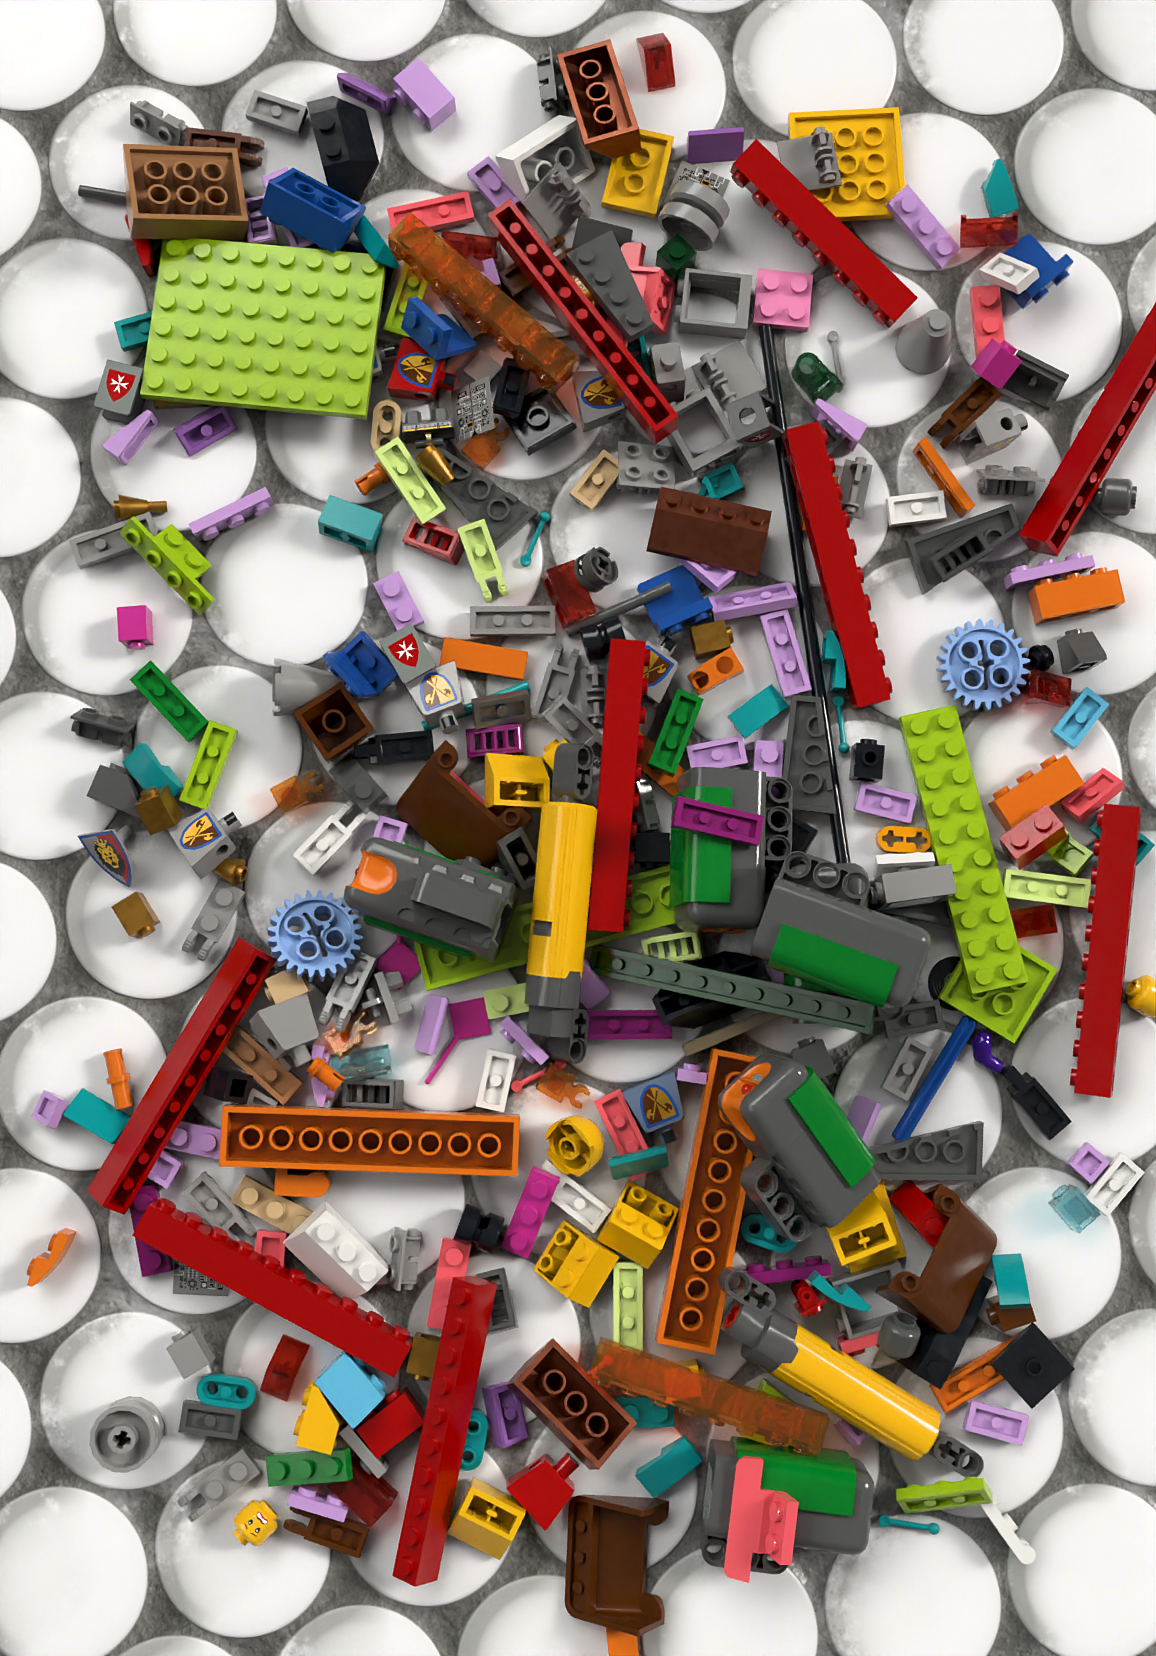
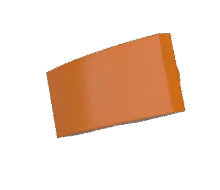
M64 1228L58 1231L57 1234H53L48 1245V1251H51V1253L45 1252L37 1256L36 1259L33 1258L28 1266L27 1275L30 1276L27 1283L28 1286L33 1287L39 1284L56 1269L68 1252L77 1231Z

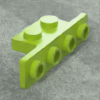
M133 516L127 521L120 531V535L186 601L189 607L198 615L205 613L214 602V598L197 579L206 573L212 565L173 524L156 536H153L136 517Z

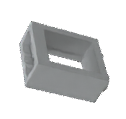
M686 268L684 278L678 279L677 295H682L681 305H676L674 322H679L678 332L745 339L753 275ZM690 286L738 291L735 324L687 319Z
M709 387L702 391L700 388L693 390L685 397L684 401L678 404L676 402L669 403L678 416L705 402L727 441L693 458L678 430L667 436L691 479L739 454L742 444L736 441L732 426Z
M951 864L881 874L871 883L869 890L870 904L875 905L876 911L944 902L957 893Z
M895 1259L853 1273L845 1272L832 1276L828 1280L829 1284L837 1290L844 1282H854L883 1272H887L889 1282H891L897 1273L903 1271L900 1262ZM828 1297L831 1305L836 1304L839 1315L834 1316L839 1333H845L849 1340L879 1332L884 1318L896 1312L906 1313L917 1320L916 1317L897 1306L898 1311L851 1325L846 1306Z

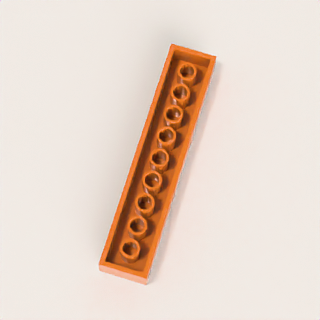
M715 1048L710 1049L706 1070V1084L703 1085L654 1336L656 1343L715 1355L726 1293L718 1285V1276L724 1268L732 1267L746 1191L741 1185L740 1177L743 1170L753 1159V1153L723 1115L717 1102L721 1091L757 1057Z
M226 1104L222 1107L219 1166L517 1177L520 1115Z

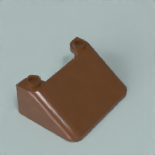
M445 740L399 798L396 806L397 813L445 858L455 861L456 859H465L466 856L481 860L483 862L481 866L490 869L499 859L496 842L519 827H522L525 831L533 822L532 817L520 807L507 808L499 817H496L449 774L457 765L458 753Z
M938 1184L926 1189L924 1194L933 1201L935 1209L947 1217L948 1220L921 1276L918 1277L908 1271L897 1273L889 1284L877 1287L875 1293L937 1331L951 1333L959 1327L997 1246V1236L954 1191L942 1184Z
M581 1494L571 1499L568 1512L565 1607L572 1617L634 1636H640L664 1625L665 1609L662 1599L656 1594L646 1593L648 1524L656 1526L667 1520L669 1501L647 1497Z

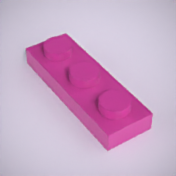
M535 1166L532 1167L501 1248L528 1259L560 1177Z

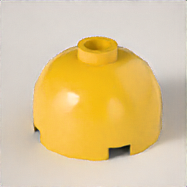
M568 1116L556 1121L548 1128L545 1135V1141L549 1139L550 1146L546 1150L552 1164L565 1175L574 1174L577 1177L585 1174L599 1163L604 1152V1140L599 1128L590 1119L582 1116Z

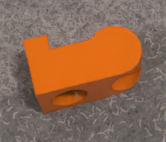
M730 647L689 673L687 678L697 695L700 696L729 679L744 673V668Z
M276 1168L274 1195L321 1197L330 1189L332 1178L326 1170L298 1172L291 1171V1169Z

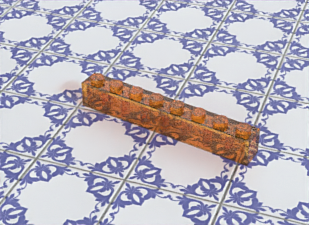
M412 212L388 234L389 249L395 259L406 262L417 278H424L431 284L432 290L438 296H445L451 301L453 308L460 315L464 316L466 314L473 321L478 331L483 334H489L500 350L511 353L515 357L517 364L522 369H529L534 373L537 381L546 389L550 387L557 393L572 377L573 372L579 369L580 358Z
M600 1337L589 1372V1377L594 1378L593 1382L597 1385L610 1388L612 1384L621 1387V1392L632 1397H639V1394L650 1397L651 1403L658 1406L667 1407L668 1404L679 1407L678 1411L682 1414L695 1417L697 1413L708 1417V1422L724 1427L725 1423L735 1426L736 1431L743 1435L753 1437V1434L756 1433L765 1436L764 1440L772 1445L781 1447L782 1443L794 1446L793 1450L805 1456H811V1453L820 1455L830 1421L828 1414L687 1367L686 1365Z

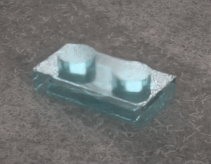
M389 1045L331 1054V1066L339 1074L345 1076L343 1082L391 1074Z

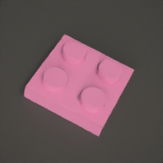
M758 269L752 326L760 327L771 324L774 329L807 332L809 328L813 274Z

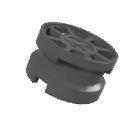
M593 547L574 562V572L577 580L586 590L593 593L601 591L605 586L612 584L618 578L616 562H611L608 557L610 553L602 547L597 549Z

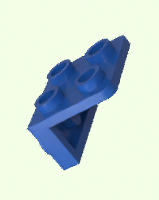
M1026 234L1003 254L1036 267L1040 277L1019 295L1007 289L1005 290L1024 309L1033 301L1038 303L1049 292L1047 289L1053 284L1056 286L1060 285L1070 275L1068 269L1074 261L1065 254L1056 262L1031 234Z
M418 297L408 298L401 328L432 358L439 360L476 350L477 342L445 314L437 315Z
M683 565L644 581L637 587L638 593L641 594L669 581L673 592L644 604L658 637L665 634L668 637L675 635L683 630V626L693 623V625L699 624L709 618L708 615L712 611L713 606L709 598H703L692 573Z
M361 631L342 651H327L323 655L327 661V668L334 675H340L346 682L345 688L356 698L358 696L360 698L378 697L399 677L389 658L365 631Z

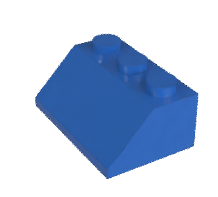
M292 168L268 182L260 214L268 217L269 221L273 224L292 230L297 237L308 239L318 244L320 249L335 253L346 245L366 207L303 172Z

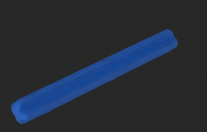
M963 1016L892 1132L894 1139L902 1140L911 1136L976 1028L977 1022L971 1017Z

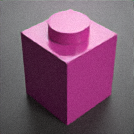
M992 338L971 367L979 376L1001 390L1022 360L1015 355L1017 349L1009 342L1003 340L1000 344Z
M146 605L117 607L118 641L124 646H128L130 650L145 649V645L154 644L152 611Z

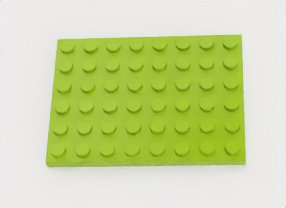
M199 238L187 240L163 239L140 390L141 397L151 400L367 420L387 266L375 262L371 255L366 253L344 251L332 253L329 250Z

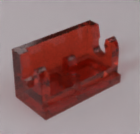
M1012 212V217L966 219V215H961L960 248L1017 246L1018 212Z
M575 560L547 569L541 578L552 605H555V612L563 629L595 614L597 611L588 590L576 578L574 572Z
M354 1453L351 1456L353 1479L342 1482H330L327 1487L371 1528L392 1506L398 1492L382 1476L378 1479L373 1473L369 1475L360 1465V1457Z

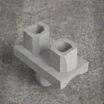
M382 971L373 975L380 997H376L374 988L365 990L369 1001L361 1004L362 1009L371 1007L375 1018L383 1015L379 1005L383 1003L390 1025L399 1022V1018L413 1011L408 997L394 1002L392 1000L390 991L404 986L399 971L383 974Z

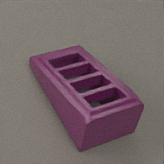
M522 724L465 729L467 758L485 757L486 753L524 755ZM508 733H514L515 747H509ZM491 734L492 749L486 750V735ZM497 734L503 735V748H498ZM474 735H480L481 750L475 751Z

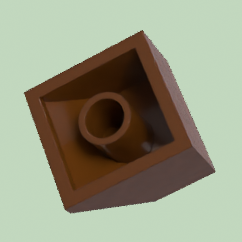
M342 681L293 713L328 764L376 732Z

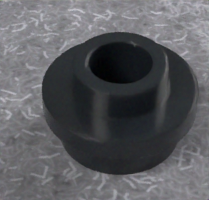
M1046 645L1030 647L1028 655L1030 666L1041 673L1049 670L1050 666L1054 664V655L1051 649Z

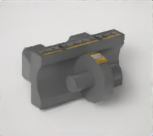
M437 408L432 410L433 421L422 422L421 412L419 411L406 412L405 424H402L405 444L415 443L416 449L428 447L431 443L435 447L444 446L443 440L455 439L453 421L449 418L447 409Z

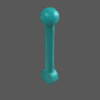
M547 512L539 514L540 521L527 552L520 558L522 566L527 567L531 564V554L545 522H548L550 519V515Z
M837 695L833 698L832 703L837 709L841 743L838 749L840 753L846 754L849 752L850 747L846 743L842 712L844 698L841 695Z
M881 1514L878 1517L881 1527H888L889 1525L926 1530L933 1535L938 1534L940 1531L937 1523H930L928 1525L891 1519L887 1514Z

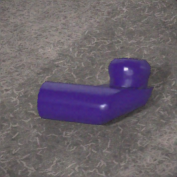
M979 1032L972 1041L974 1059L993 1073L998 1074L1003 1068L1004 1062L992 1055L991 1036L986 1032Z

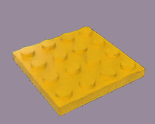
M899 107L791 112L788 114L789 139L812 136L814 129L820 126L825 127V130L832 133L842 186L810 192L841 222L895 219L885 205L905 186Z

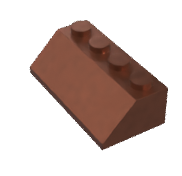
M608 39L557 54L558 63L584 147L612 158L641 151L639 127L611 40Z
M661 487L646 551L757 576L772 511Z
M553 1338L526 1361L506 1384L589 1470H599L637 1424Z

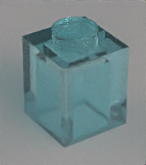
M1071 1184L1068 1186L1062 1185L1052 1194L1053 1199L1048 1202L1065 1224L1077 1233L1082 1232L1101 1215L1082 1191Z

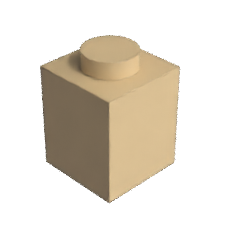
M286 970L265 979L267 986L264 987V991L270 1003L275 1002V1004L312 992L305 974L300 979H297L296 970H293L290 974H287Z

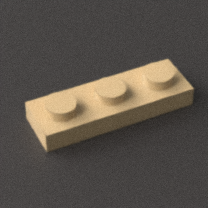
M248 1175L243 1177L231 1200L233 1204L289 1234L314 1212L287 1196L274 1195V1189Z

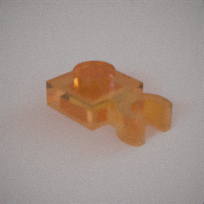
M494 418L493 429L489 430L486 434L483 432L473 436L461 449L462 453L482 470L501 451V446L497 442L506 440L510 435L508 427L501 433L494 430L499 424L498 418Z
M316 771L308 772L301 782H299L297 776H293L270 788L282 814L285 815L310 802L306 794L310 792L320 793L325 789L323 784L316 787L311 786V779L318 775Z
M366 1009L357 1013L355 1021L349 1022L344 1032L336 1031V1025H334L322 1034L339 1059H342L364 1043L360 1035L363 1033L370 1034L377 1029L378 1026L375 1021L368 1025L362 1024L363 1020L369 1016Z
M552 1062L548 1064L535 1086L536 1090L559 1103L566 1096L569 1098L570 1103L578 1109H581L583 1105L575 1099L576 1094L581 1092L587 1096L590 1095L588 1087L582 1084L573 1085L576 1080L575 1076Z

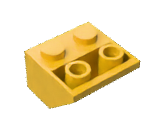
M486 753L484 806L490 811L504 812L510 807H520L527 813L540 814L542 804L550 802V779L542 757Z
M628 1180L606 1218L597 1241L648 1269L661 1252L679 1208Z
M874 1191L838 1225L832 1228L823 1226L836 1260L842 1266L897 1244L887 1216Z
M563 1219L533 1271L566 1298L589 1308L618 1261L619 1256L595 1238Z
M311 1380L309 1387H306L302 1400V1405L306 1406V1410L303 1409L301 1416L298 1417L293 1435L298 1436L296 1446L331 1455L338 1442L344 1418L314 1381Z
M473 1477L447 1530V1534L500 1560L512 1543L526 1514V1510L514 1497Z

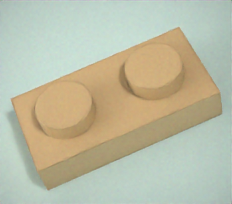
M603 449L570 491L569 496L593 512L616 482L617 477H619L618 459Z

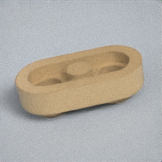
M383 400L374 407L371 431V446L374 452L381 448L383 441L390 442L396 437H401L402 413L400 407L394 401ZM385 414L393 415L390 421L383 419Z

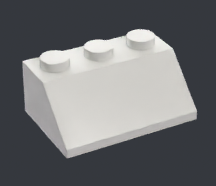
M562 115L556 116L495 155L505 183L521 202L557 162L561 163L575 184L596 171L589 150L584 147L576 118Z
M326 1200L283 1241V1244L340 1298L348 1297L354 1299L368 1292L389 1271L387 1260Z

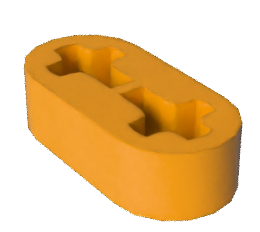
M887 826L879 830L875 838L878 848L887 853H923L931 846L928 831L920 827ZM889 831L892 837L901 838V842H894L891 844V847H887L888 844L886 841H882V837L886 836ZM919 833L920 838L924 839L925 843L921 844L919 849H917L916 844L907 843L906 838L916 837V834Z

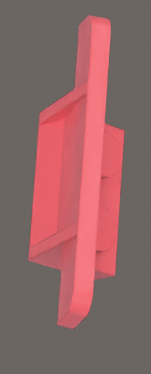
M624 243L621 246V251L654 323L652 331L657 336L667 335L677 283L660 267L643 266L646 246L643 243ZM608 316L606 323L627 348L628 341Z
M751 1456L740 1457L736 1464L724 1572L727 1577L749 1583L753 1553L767 1554L779 1565L792 1564L799 1504L796 1499L786 1492L760 1489L764 1460L760 1457Z

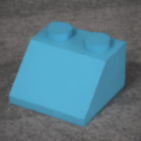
M343 1351L321 1370L314 1383L351 1428L354 1429L384 1398L386 1384L377 1373L371 1374L365 1366L367 1363Z

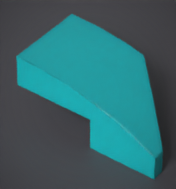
M1001 158L994 160L993 167L986 181L981 186L989 218L1019 209L1011 180Z
M730 462L704 476L698 495L722 500L744 490L745 487L734 463Z

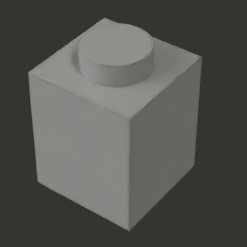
M198 1327L191 1332L185 1328L171 1337L173 1343L166 1348L183 1379L206 1367L215 1359Z

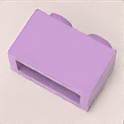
M419 57L393 78L394 95L403 106L407 104L412 110L415 120L421 126L425 124L431 132L456 112L455 97Z

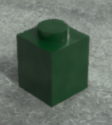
M677 233L657 251L655 265L677 282L679 278L684 276L686 268L692 269L695 266L697 252Z

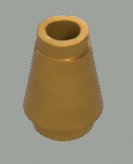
M432 443L415 457L419 462L417 466L440 483L442 487L455 477L440 448H436Z

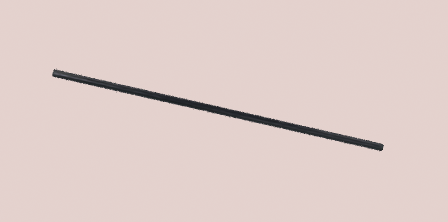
M766 324L759 327L768 397L774 403V405L770 406L772 424L782 429L784 433L787 429L773 327L771 324ZM780 436L775 438L809 679L812 688L811 693L812 697H821L836 815L829 814L836 863H851L798 498L790 465L784 460L787 454L783 438Z

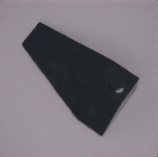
M982 1276L959 1327L951 1333H941L917 1318L916 1324L920 1328L921 1333L914 1354L909 1358H900L895 1361L941 1390L957 1362L993 1281Z

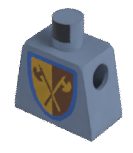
M673 1071L621 1091L645 1133L657 1130L663 1145L679 1139L673 1123L684 1119Z

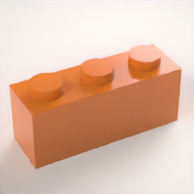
M1107 567L1092 570L1090 575L1081 577L1080 573L1069 574L1062 577V581L1053 582L1052 578L1035 582L1036 586L1027 592L1035 625L1115 609L1125 603L1118 569L1108 571Z
M1055 755L1040 763L1042 769L1033 774L1029 770L1016 779L1019 784L1009 789L1006 785L992 794L995 799L988 803L1006 832L1047 804L1050 807L1085 784L1066 755L1058 759Z

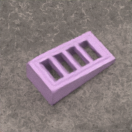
M265 194L246 198L248 215L246 232L248 243L279 246L275 224L270 222L268 217L260 214V211L250 213L251 210L261 208Z
M820 398L817 399L810 413L820 423L826 420L844 440L841 444L851 452L854 451L867 427L866 423Z
M147 409L109 438L102 447L110 456L123 465H127L159 421Z

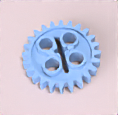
M978 619L975 622V627H973L972 623L967 621L964 624V630L960 626L954 629L956 636L952 634L946 636L949 644L943 643L939 647L945 654H939L936 657L938 661L943 662V665L938 666L936 671L944 672V676L938 681L940 683H948L944 690L945 693L953 690L952 701L957 700L959 697L963 699L961 706L963 708L971 702L973 711H976L980 704H982L986 712L990 710L991 703L996 709L1002 707V701L1006 704L1012 701L1010 694L1018 696L1021 693L1016 686L1023 687L1027 683L1021 676H1027L1030 673L1029 670L1023 668L1024 665L1030 662V659L1022 658V654L1028 649L1017 646L1022 640L1021 637L1015 640L1011 638L1014 629L1009 630L1007 633L1003 632L1004 623L994 628L993 619H990L985 626L982 620ZM978 641L983 642L982 652ZM990 644H996L1000 647L1001 656H995L991 653ZM962 646L971 648L973 658L964 657L961 651ZM982 660V663L987 664L988 668L984 670L983 666H978V662ZM993 672H999L1003 675V684H997L993 680ZM965 674L974 676L976 680L974 687L965 683ZM984 681H985V684H986V686H987V690H984V689H983V682H984Z
M307 890L306 898L303 899L296 893L294 903L285 899V909L277 907L276 914L278 917L271 916L270 918L272 926L268 927V935L272 937L268 939V946L274 947L271 950V956H280L277 960V965L279 967L287 964V974L296 970L297 979H300L304 973L308 974L309 982H312L314 975H318L321 982H323L325 973H329L334 979L336 978V969L338 968L345 973L346 963L354 964L355 957L352 954L359 955L360 953L358 945L362 944L363 936L358 935L362 932V925L356 924L359 915H350L352 909L348 906L342 907L344 898L334 902L332 892L327 898H323L321 890L317 892L316 897H312L310 891ZM304 914L308 915L311 926L309 922L306 920V918L303 916ZM323 914L328 916L329 920L323 922L315 917ZM298 925L303 930L296 933L290 931L289 927ZM311 927L315 935H310ZM316 936H320L319 943L325 954L328 955L327 957L322 956ZM338 939L342 944L332 946L327 941ZM303 950H311L315 955L304 957L301 952Z

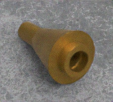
M119 495V500L113 501L115 518L121 517V521L146 512H168L167 501L148 502V500Z
M226 858L212 871L231 885L236 886L239 882L242 883L245 880L248 867L244 859Z

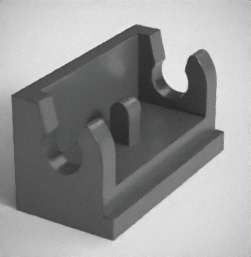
M1018 350L1015 355L1022 362L1003 388L1049 410L1053 402L1058 398L1069 374Z

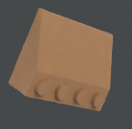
M123 144L127 215L131 238L182 240L199 238L244 241L248 225V215L237 148Z

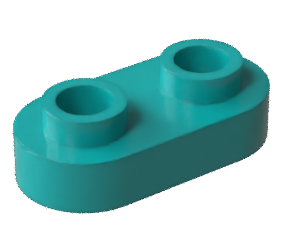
M749 1213L740 1222L742 1236L752 1244L779 1253H788L797 1245V1242L787 1238L785 1241L779 1242L777 1240L778 1234L772 1229L762 1214ZM757 1222L759 1230L754 1233L750 1232V1224Z
M213 1372L206 1374L198 1382L196 1393L199 1400L206 1405L245 1409L256 1399L257 1387L250 1378ZM210 1383L217 1384V1392L210 1391ZM244 1387L247 1390V1396H240L238 1388Z
M472 1408L469 1422L475 1421L479 1427L476 1430L468 1428L463 1453L470 1451L474 1457L471 1460H466L462 1456L460 1469L465 1471L476 1469L483 1459L488 1418L478 1408Z

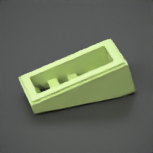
M685 931L641 939L643 954L654 956L652 943H657L659 958L683 962L705 957L701 932ZM687 937H692L694 953L692 954L689 953ZM675 939H680L683 954L681 956H678ZM664 941L669 943L670 958H666Z

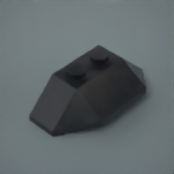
M335 96L307 102L328 187L356 202L361 201L364 191L379 165L366 110Z
M722 951L692 963V965L771 981L762 959L742 953ZM660 989L658 994H655L652 999L663 1026L696 1029L747 1008Z

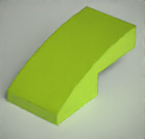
M1065 830L1067 837L1044 854L1076 878L1093 857V852L1070 837L1069 832Z

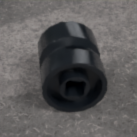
M618 616L603 620L601 626L593 623L579 627L589 663L605 659L606 654L609 653L611 638L626 639Z
M466 1204L453 1240L465 1245H470L473 1242L476 1245V1249L492 1255L505 1218L491 1212L483 1215L482 1209Z

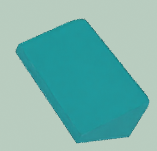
M362 215L354 230L356 237L375 262L398 269L400 265L389 247L367 217Z
M84 1088L80 1090L63 1114L68 1119L111 1144L116 1143L131 1116L123 1111L115 1110L113 1105Z
M663 1145L608 1159L613 1180L669 1166L667 1150Z

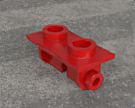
M805 1280L793 1281L791 1290L797 1299L793 1306L801 1317L805 1315L811 1317L819 1313L824 1308L822 1305L827 1302L826 1298L818 1289L814 1291L809 1287Z

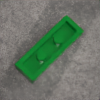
M151 660L129 679L189 743L207 727L209 721Z
M677 688L646 767L670 777L675 775L704 699Z
M350 1448L334 1449L331 1455L312 1450L274 1453L265 1456L268 1487L342 1482L353 1479Z

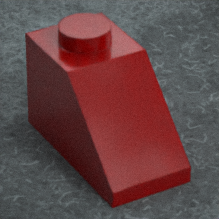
M907 1180L888 1198L928 1245L933 1247L939 1239L947 1218L935 1209L933 1202L911 1180Z

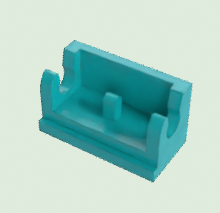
M329 495L318 519L319 534L372 553L382 528L380 524L383 514Z

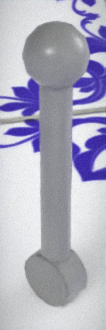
M830 331L827 335V341L831 343L836 372L834 383L837 387H843L845 385V378L841 374L836 343L839 335L836 331Z

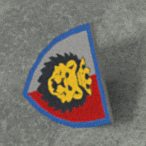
M128 826L122 827L118 832L115 829H109L77 836L94 861L105 872L129 888L132 886L133 859L123 844L132 835V830Z

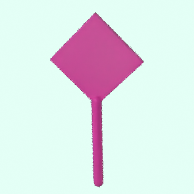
M397 936V942L378 960L376 968L380 972L383 971V974L399 971L405 986L421 968L418 957L402 942L403 937Z
M484 997L448 1004L454 1038L425 1079V1084H430L460 1039L491 1033Z

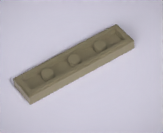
M760 1011L682 1044L681 1047L685 1056H689L778 1019L783 1015Z

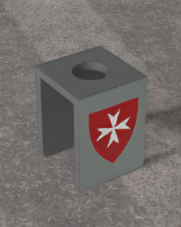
M107 359L94 402L96 408L103 410L102 416L105 419L129 424L142 414L146 401L140 395L143 368Z
M760 391L725 405L736 441L749 448H755L783 434L782 429L770 423L765 409L774 405L773 400ZM756 414L751 424L742 423L741 418Z
M412 623L379 641L404 686L436 668L435 662Z

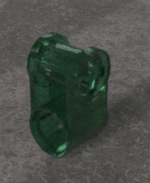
M806 352L799 355L792 367L791 375L794 382L801 387L814 404L819 398L826 402L836 392L840 393L844 389L840 379L814 353ZM800 365H808L812 369V373L806 374L802 372Z

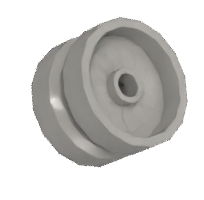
M680 180L675 183L669 195V203L664 205L659 214L658 224L670 238L679 233L694 250L707 251L713 247L718 237V229L723 227L730 209L727 202L711 188L698 182Z
M128 1396L115 1401L96 1419L90 1431V1447L93 1457L102 1467L112 1472L127 1473L140 1468L156 1452L164 1437V1421L161 1412L152 1402L142 1397Z

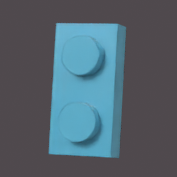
M1085 687L1050 733L1073 750L1109 704L1088 687Z

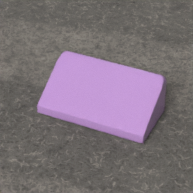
M428 994L415 1042L416 1050L430 1055L436 1053L449 1003L447 997Z
M857 1095L847 1117L866 1144L881 1109V1104Z

